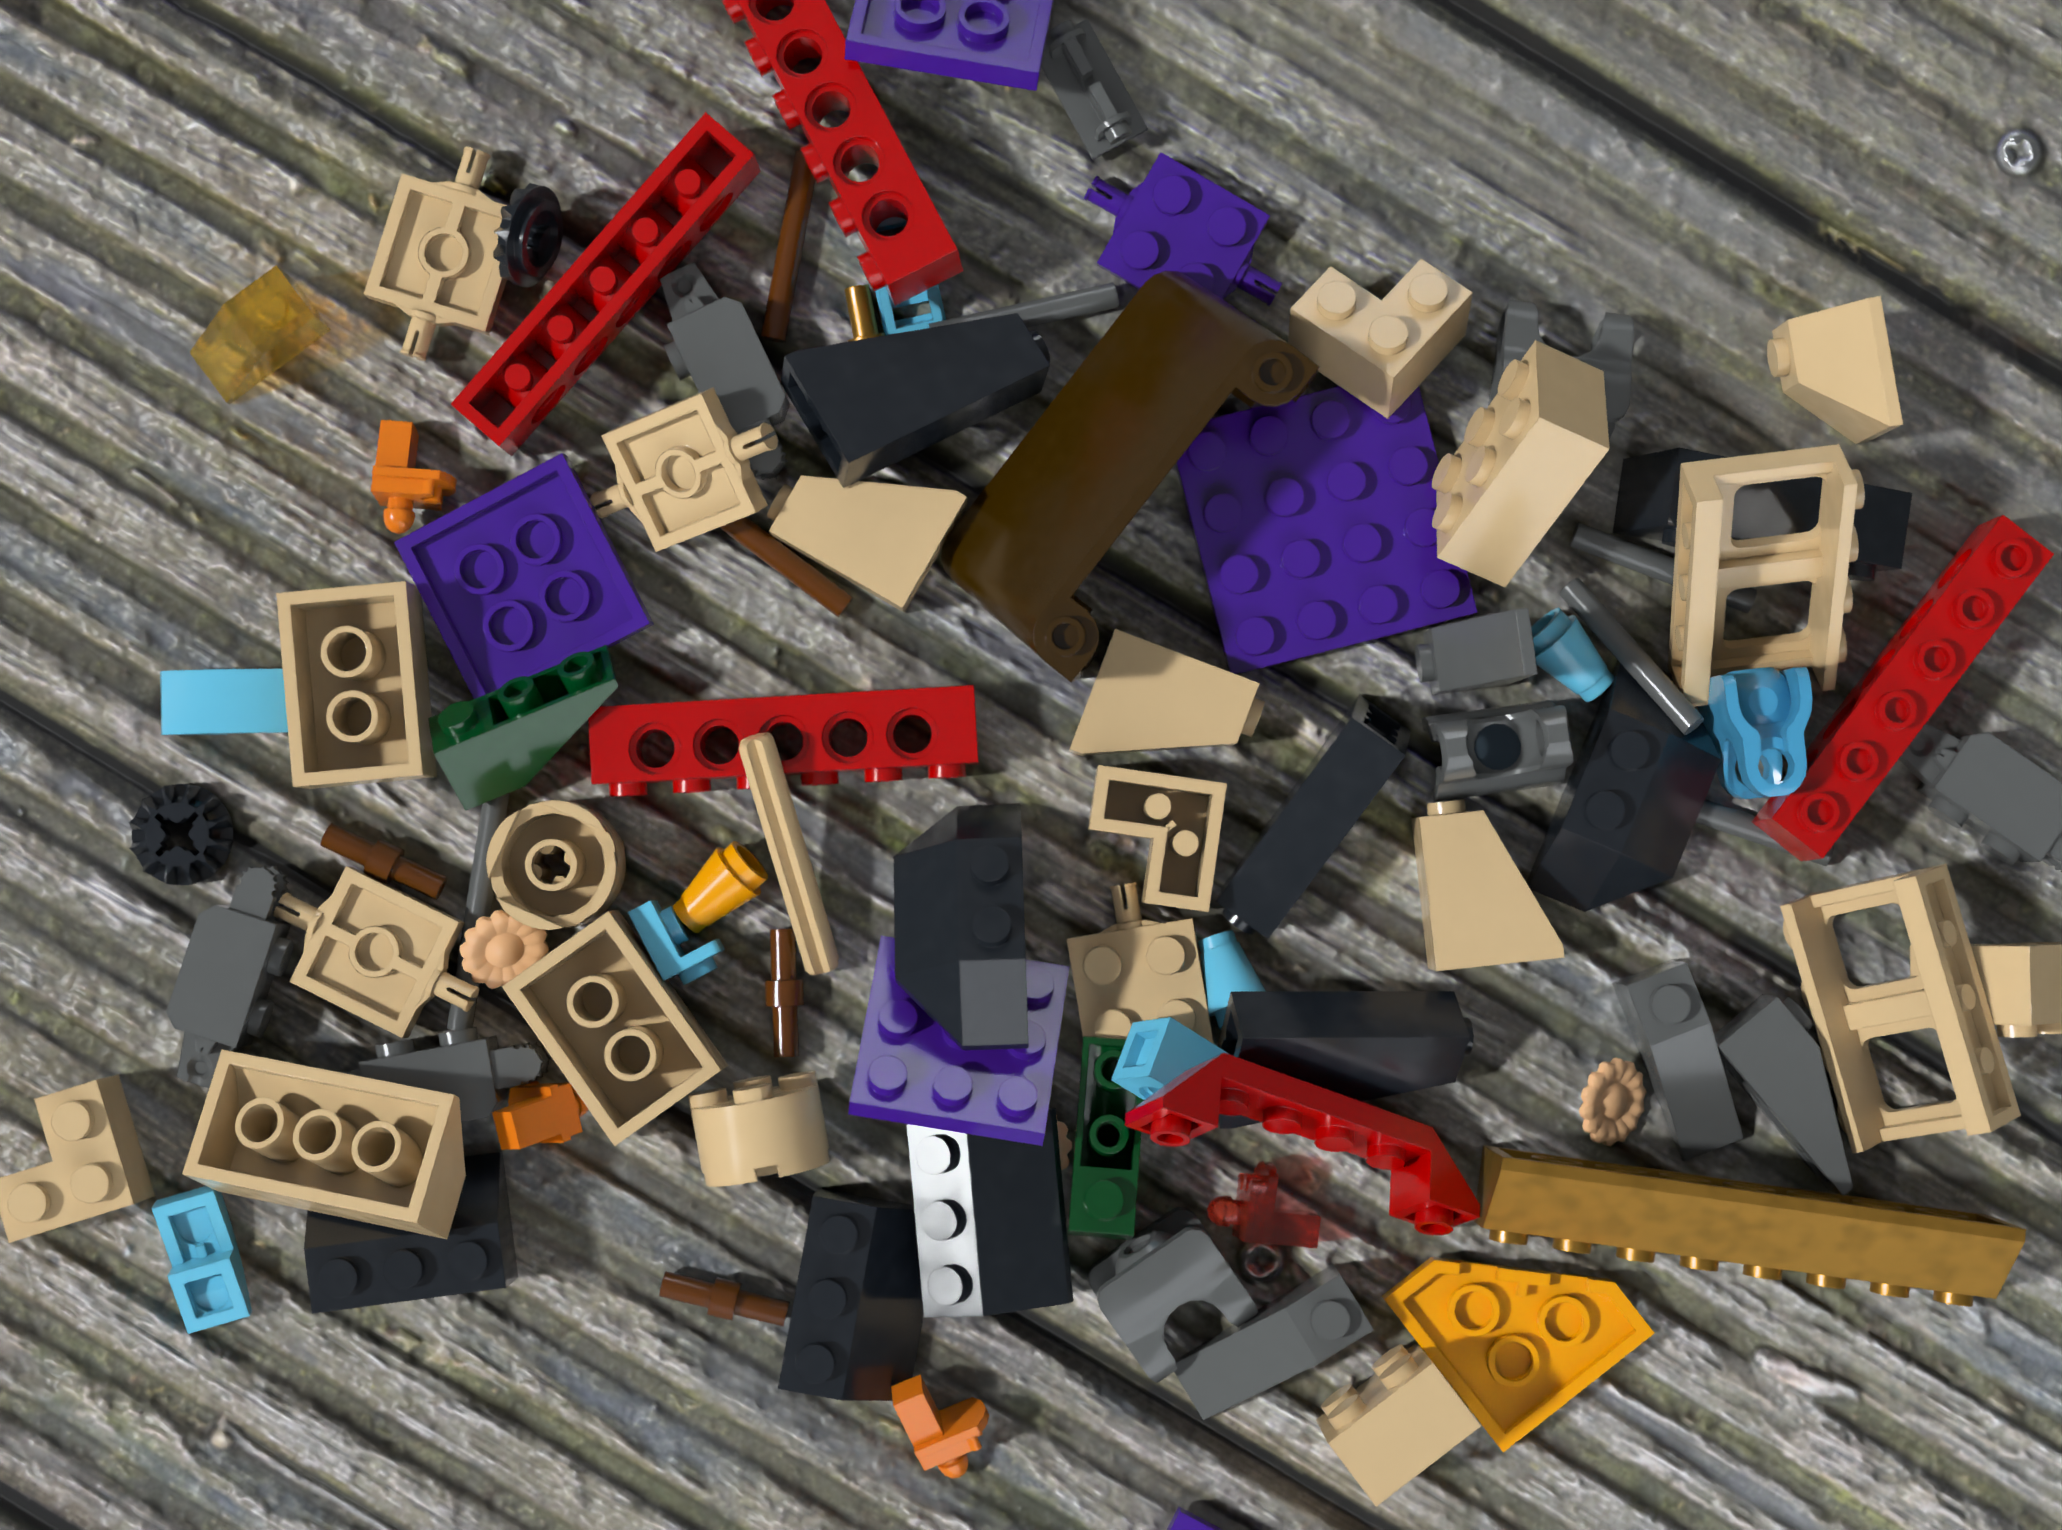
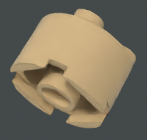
M546 800L521 808L508 816L499 825L488 847L486 867L492 889L497 897L496 899L507 914L518 922L532 928L560 930L588 924L607 911L621 891L626 872V857L621 837L603 815L579 803ZM563 849L566 852L564 862L570 865L569 874L556 876L552 881L549 879L552 869L544 864V859L547 854H559Z
M804 1071L781 1076L778 1078L779 1086L774 1087L771 1075L733 1082V1094L728 1096L726 1088L709 1089L688 1095L702 1173H704L706 1186L720 1187L758 1182L757 1177L776 1173L779 1174V1177L793 1175L818 1168L830 1162L828 1153L829 1141L816 1071Z

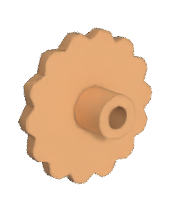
M496 910L490 917L482 916L476 920L475 927L465 932L466 942L460 945L459 949L461 956L464 958L462 967L466 972L471 973L472 980L475 983H485L488 988L495 989L505 985L548 953L549 946L545 941L547 937L546 930L524 925L505 911Z
M1615 1057L1610 1062H1601L1598 1070L1589 1075L1588 1085L1581 1092L1583 1103L1579 1108V1114L1584 1119L1582 1128L1584 1132L1590 1133V1139L1593 1142H1602L1604 1145L1612 1146L1617 1141L1624 1142L1628 1134L1637 1129L1638 1120L1645 1111L1644 1098L1647 1091L1643 1086V1074L1636 1070L1634 1062L1624 1061L1621 1058Z

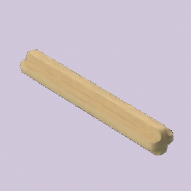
M768 732L757 733L741 740L739 753L805 971L809 975L827 973L838 967V951L774 737Z

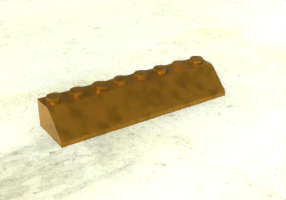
M1483 1145L1476 1196L1480 1203V1217L1473 1220L1480 1227L1490 1229V1240L1502 1243L1527 1245L1529 1234L1553 1238L1552 1248L1573 1253L1591 1254L1592 1243L1616 1246V1257L1639 1262L1654 1263L1655 1253L1659 1252L1680 1255V1266L1704 1271H1718L1719 1261L1744 1264L1742 1274L1769 1280H1782L1783 1270L1807 1273L1806 1283L1827 1288L1845 1289L1846 1279L1848 1278L1869 1281L1870 1292L1892 1297L1909 1298L1910 1287L1934 1290V1301L1966 1307L1973 1306L1974 1296L1997 1298L2025 1243L2026 1237L2025 1228L1986 1214L1849 1195L1842 1196L1834 1193Z

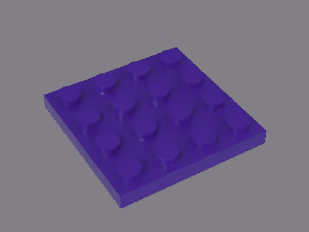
M1340 386L1302 395L1296 403L1291 400L1289 403L1278 407L1259 406L1212 418L1175 464L1229 672L1239 675L1478 613L1467 571L1437 558V529L1432 527V519L1437 503L1436 490L1432 488V479L1439 462L1419 386L1389 419Z

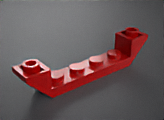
M1227 1053L1217 1055L1186 1070L1125 1115L1126 1127L1150 1134V1139L1154 1143L1170 1147L1187 1145L1190 1143V1139L1217 1128L1219 1114L1229 1116L1242 1115L1262 1122V1127L1267 1131L1278 1134L1293 1133L1314 1140L1315 1146L1319 1149L1330 1152L1345 1151L1365 1158L1366 1163L1373 1168L1391 1170L1389 1216L1414 1224L1415 1230L1420 1233L1446 1235L1453 1231V1227L1480 1217V1203L1433 1127Z

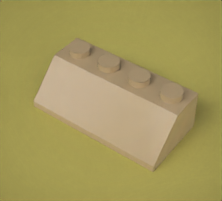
M222 1049L182 1175L218 1192L448 1239L466 1177L460 1099L453 1094Z

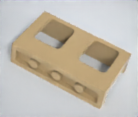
M1839 444L1681 463L1668 670L1672 675L1675 686L1694 707L1708 705L1710 677L1745 669L1774 667L1778 671L1795 667H1812L1822 691L1835 690L1838 663L1845 662L1847 658V641L1842 627L1843 614L1850 613L1853 606L1852 587L1848 577L1849 562H1855L1859 553L1858 536L1853 524L1856 509L1863 508L1865 500L1862 475L1858 469L1851 470ZM1807 477L1823 478L1819 519L1817 525L1812 530L1743 540L1731 538L1734 496L1736 491L1742 486ZM1791 582H1812L1808 624L1802 631L1732 641L1723 639L1726 599L1732 591L1741 588Z
M1946 863L1814 892L1780 906L1784 918V937L1794 952L1802 980V998L1806 1007L1811 1011L1820 1041L1819 1047L1824 1068L1829 1072L1838 1102V1120L1841 1128L1848 1136L1852 1153L1864 1152L1884 1141L1966 1129L1967 1136L1990 1133L2021 1116ZM1898 904L1902 912L1919 974L1917 976L1866 986L1854 985L1849 980L1833 928L1834 917L1838 914L1880 905ZM1924 1028L1935 1029L1956 1099L1901 1109L1889 1107L1884 1101L1870 1054V1039Z

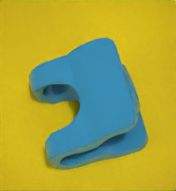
M1774 667L1745 669L1710 677L1708 705L1698 706V712L1704 717V726L1721 758L1717 769L1720 785L1728 794L1741 800L1785 796L1793 793L1800 787L1806 777L1807 770L1804 731L1812 712V688L1807 667H1795L1778 671ZM1783 754L1788 763V769L1786 776L1781 781L1783 770ZM1759 759H1761L1764 767L1763 776H1761L1758 769ZM1736 761L1743 784L1738 780L1735 773Z

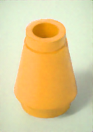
M733 841L725 849L717 847L683 892L681 898L673 905V910L690 930L700 933L706 926H710L760 895L761 889L759 886L768 879L767 872L758 859L739 842Z

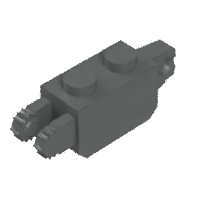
M695 263L683 266L662 277L660 281L672 317V322L668 323L667 326L674 339L673 342L665 345L664 349L679 380L681 381L691 376L699 393L714 387L727 418L737 434L758 427L762 423H768L773 427L783 422L790 403L743 304L727 297L718 299ZM774 430L768 435L758 440H755V442L762 441L777 434ZM778 436L776 449L749 458L750 466H752L751 470L755 471L756 477L761 476L762 480L765 478L777 479L778 475L784 469H787L785 463L788 462L785 459L786 453L782 452L783 447Z
M1926 723L1898 760L1922 781L1916 790L1932 800L1928 809L1951 826L1961 828L1965 823L1984 836L1980 845L1991 855L2007 864L2014 865L2017 860L2020 862L2043 861L2049 866H2055V870H2061L2062 873V783L1989 732L1953 737Z
M277 866L248 867V871H243V876L239 878L241 883L236 885L230 904L214 905L198 914L166 1011L173 1027L184 1031L177 1078L201 1087L210 1088L221 1050L238 1052L240 1047L252 1045L254 1036L261 1038L268 1027L274 1003L267 1000V996L274 975L281 977L284 974L291 959L294 946L293 940L287 939L291 924L274 917L276 906L283 907V904L278 903V901L284 895V892L288 890L287 884L289 883L286 880L287 875L278 870Z
M477 1027L439 1033L440 1046L416 1050L414 1038L375 1045L377 1058L358 1062L359 1069L347 1072L346 1074L456 1095L460 1099L461 1122L487 1118L492 1112L499 1110L508 1098L506 1087L521 1085L525 1082L528 1084L531 1080H537V1077L542 1078L543 1073L548 1072L547 1068L551 1057L544 1050V1046H538L537 1042L533 1045L528 1042L526 1046L517 1044L499 1048L497 1035L478 1038Z

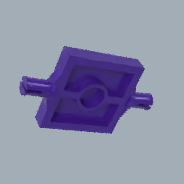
M1162 152L1158 155L1145 180L1134 188L1130 194L1104 181L1098 175L1091 183L1092 187L1112 199H1108L1093 189L1088 188L1084 200H1088L1116 216L1113 235L1098 259L1097 266L1138 290L1155 274L1164 271H1178L1192 278L1223 300L1238 287L1270 307L1275 295L1256 285L1255 282L1275 294L1278 293L1283 283L1281 281L1278 282L1250 265L1254 245L1270 219L1269 214Z

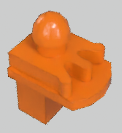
M381 420L376 463L373 465L371 492L380 506H387L383 512L386 528L393 533L401 534L406 533L414 523L415 513L413 508L441 511L443 496L449 497L455 494L457 479L441 470L415 468L419 433L413 422Z
M533 1081L510 1088L509 1106L492 1112L501 1150L522 1149L535 1143H564L571 1140V1136L583 1132L579 1117L586 1114L589 1109L569 1082L540 1084L538 1081Z
M921 1374L891 1386L893 1406L914 1447V1453L923 1470L926 1471L938 1466L939 1470L946 1477L955 1479L963 1476L967 1471L969 1463L967 1453L978 1451L982 1448L978 1437L983 1434L989 1419V1413L982 1400L971 1397L938 1410Z

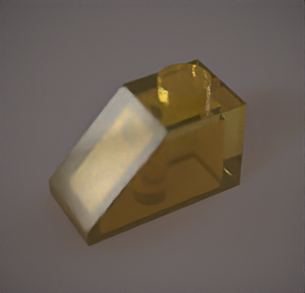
M276 265L223 304L189 353L226 403L231 404L328 333L331 328L296 281Z

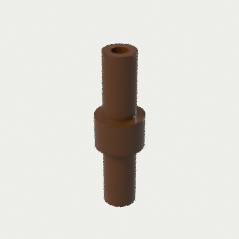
M333 823L328 826L320 845L363 865L364 874L386 884L394 880L435 900L440 897L446 885L448 877L404 857V849L385 840L379 839L377 843H374Z
M793 928L770 929L771 980H765L766 1006L772 1007L774 1057L799 1056L798 1006L804 1005L803 979H797L796 938Z
M665 1271L659 1293L660 1297L708 1308L707 1315L733 1321L734 1315L782 1327H784L790 1301L741 1290L742 1283L717 1277L715 1283L667 1271Z

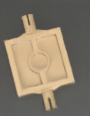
M464 147L455 182H429L403 173L401 174L364 291V295L367 298L400 308L411 317L400 353L411 358L415 357L421 361H426L427 359L426 356L436 326H459L490 336L507 279L500 277V262L493 258V251L498 244V235L494 230L500 227L502 221L500 210L503 206L507 205L492 201L479 190L491 156L478 149L475 151L471 147Z
M714 387L601 435L615 464L618 484L602 491L594 492L591 495L590 501L595 506L612 500V502L596 509L600 518H606L610 514L629 507L630 511L642 522L655 551H660L752 515L768 506L750 468L749 458L776 449L778 445L777 435L755 442V440L774 431L773 427L768 423H762L758 427L737 434L727 418Z
M348 866L345 867L332 895L319 908L292 896L288 892L278 901V903L299 912L300 915L286 907L276 906L274 917L306 931L304 951L289 982L401 1038H409L424 1006L434 996L463 1009L465 1012H468L475 1001L454 992L453 989L470 998H477L479 987L447 973L449 954L465 922L364 874V872L354 867Z
M1137 882L1124 884L1128 909L1125 907L1122 884L1109 886L1117 924H1113L1100 933L1067 939L1083 1037L1126 1040L1133 1022L1171 1017L1214 1044L1194 918L1163 923L1142 919L1136 888Z

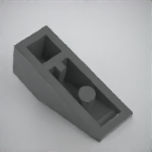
M1529 608L1514 609L1434 627L1423 633L1424 644L1415 646L1418 677L1421 683L1430 682L1431 695L1505 686L1538 674Z
M1669 960L1613 982L1614 990L1681 1160L1685 1162L1743 1139L1711 1022L1687 962Z
M1762 994L1714 1034L1722 1064L1825 1188L1844 1196L1853 1188L1820 1047L1807 1032L1813 1027V1023L1801 1007L1791 998L1787 997L1781 1001L1777 996Z
M1332 1264L1258 1309V1315L1242 1326L1232 1325L1176 1359L1178 1369L1174 1372L1200 1416L1205 1420L1318 1365L1374 1331L1342 1276Z

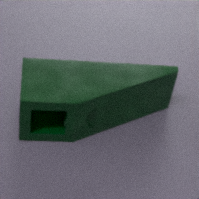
M607 645L589 652L574 653L556 666L529 677L521 676L506 682L498 690L471 701L453 703L441 713L428 718L434 755L465 811L526 786L618 688L616 674Z
M1083 1037L1067 1235L1131 1240L1134 1236L1141 1131L1126 1127L1125 1115L1144 1100L1111 1080L1126 1041L1124 1039Z

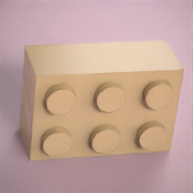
M1537 340L1534 341L1521 361L1514 359L1509 363L1502 374L1495 398L1487 409L1480 407L1475 411L1467 425L1463 443L1454 455L1446 454L1434 472L1432 488L1436 490L1437 507L1433 515L1432 527L1437 529V558L1500 586H1507L1610 449L1604 371Z
M407 581L276 593L293 787L315 789L437 777L436 758L433 752L428 718L432 717L422 598L417 587Z
M619 910L607 911L502 986L614 1146L728 1066L668 980H662L647 949Z

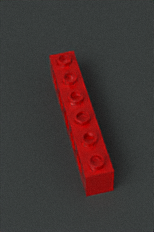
M721 0L733 24L745 19L754 36L744 43L761 77L770 72L775 76L781 91L773 94L772 97L788 129L791 130L800 125L810 144L800 148L814 179L817 183L829 179L838 198L828 203L845 237H848L857 232L866 250L865 253L857 256V259L873 291L875 292L885 287L896 306L963 272L958 249L858 61L845 59L846 39L826 1ZM781 5L792 7V11L783 19L768 20L765 18L767 13L774 7ZM805 58L821 60L819 66L812 72L799 74L792 71L794 66ZM841 110L849 113L847 120L837 127L829 128L820 125L823 117L832 111ZM868 163L878 167L875 175L866 181L856 182L848 179L850 172L858 165ZM899 217L907 221L905 228L896 235L882 236L876 233L879 224L885 219Z
M705 112L454 399L451 405L510 456H513L662 285L660 279L673 272L761 172L755 154Z
M2000 515L1978 525L1807 748L1806 777L1800 787L1789 795L1770 797L1755 816L1752 823L1801 862L1823 859L2054 553L2005 515Z
M974 685L600 706L588 719L591 782L593 785L598 786L609 785V797L648 795L647 783L673 782L674 794L711 792L712 779L736 778L737 790H751L739 748L736 756L731 761L725 764H715L706 754L705 744L708 736L717 729L729 728L736 734L740 746L741 740L748 736L765 732L771 734L777 727L785 724L796 726L803 737V746L799 754L790 760H781L785 775L800 774L801 786L839 784L838 772L864 771L865 783L902 781V769L928 767V779L967 777L966 765L979 764ZM910 717H918L925 720L930 725L932 732L928 746L917 753L902 751L895 740V732L898 725ZM845 721L859 722L867 732L865 748L859 754L852 757L839 755L832 745V735L835 728ZM655 732H666L674 743L673 757L666 765L653 768L643 758V743L649 735Z

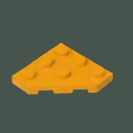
M1430 1257L1381 1296L1503 1453L1654 1334L1653 1330L1618 1285L1607 1278Z

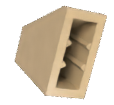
M801 475L794 488L787 484L782 486L768 510L767 517L774 521L769 529L774 538L905 613L942 550L947 536L956 526L967 507L968 501L967 496L956 490L858 481L843 488L839 480L835 478Z
M1115 629L1069 752L1079 756L1233 746L1238 743L1241 733L1252 737L1265 704V701L1255 698L1260 683Z
M1465 799L1427 803L1428 816L1411 818L1427 966L1429 970L1443 971L1565 958L1561 940L1484 810L1466 812Z

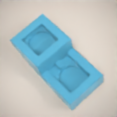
M283 669L160 671L161 735L288 733Z
M203 1186L156 1200L151 1209L172 1265L167 1277L187 1333L190 1334L249 1317L252 1313L248 1287L222 1193Z

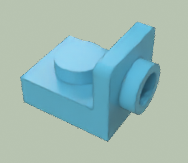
M650 900L628 912L663 981L678 975L683 985H686L718 968L713 956L725 950L720 939H715L685 955L680 944L689 940V937L672 906L662 910L657 900Z

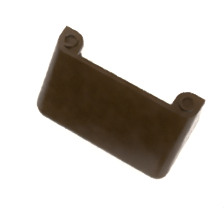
M1164 271L1153 275L1139 289L947 536L941 553V561L945 572L960 588L1044 662L1068 681L1074 682L1081 677L1098 655L1095 650L1099 642V630L1095 619L1091 615L1093 609L1074 595L1075 591L1230 394L1250 409L1256 403L1269 407H1278L1289 403L1291 400L1296 403L1316 378L1319 366L1294 346L1192 278L1178 271Z

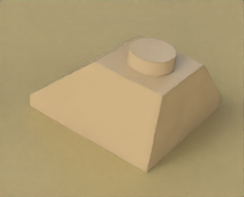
M1881 296L1865 298L1788 319L1772 330L1773 339H1770L1767 344L1768 364L1773 377H1780L1782 391L1788 397L1855 444L1869 442L1903 425Z

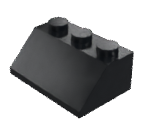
M1049 1108L1043 1146L906 1124L924 1318L988 1316L1073 1302L1056 1108Z
M503 1151L464 1156L466 1177L448 1239L307 1210L304 1254L312 1314L507 1288L519 1278Z
M817 1188L811 1203L778 1389L842 1401H893L891 1386L913 1377L924 1318L914 1205Z

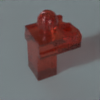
M1259 1162L1254 1169V1174L1239 1173L1236 1199H1232L1230 1195L1214 1198L1208 1205L1207 1212L1210 1220L1221 1227L1233 1225L1232 1235L1244 1242L1316 1249L1318 1247L1321 1216L1310 1211L1275 1208L1278 1173L1273 1162Z

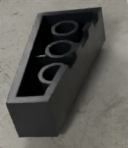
M1674 448L1623 459L1612 533L1660 540L1664 545L1675 547L1681 463L1728 457L1685 448ZM1807 477L1742 486L1736 491L1734 496L1731 538L1743 540L1812 530L1817 525L1819 519L1823 478ZM1864 484V505L1862 509L1855 510L1853 523L1858 536L1859 553L1855 562H1849L1848 577L1849 580L1874 581L1877 571L1902 569L1912 493Z

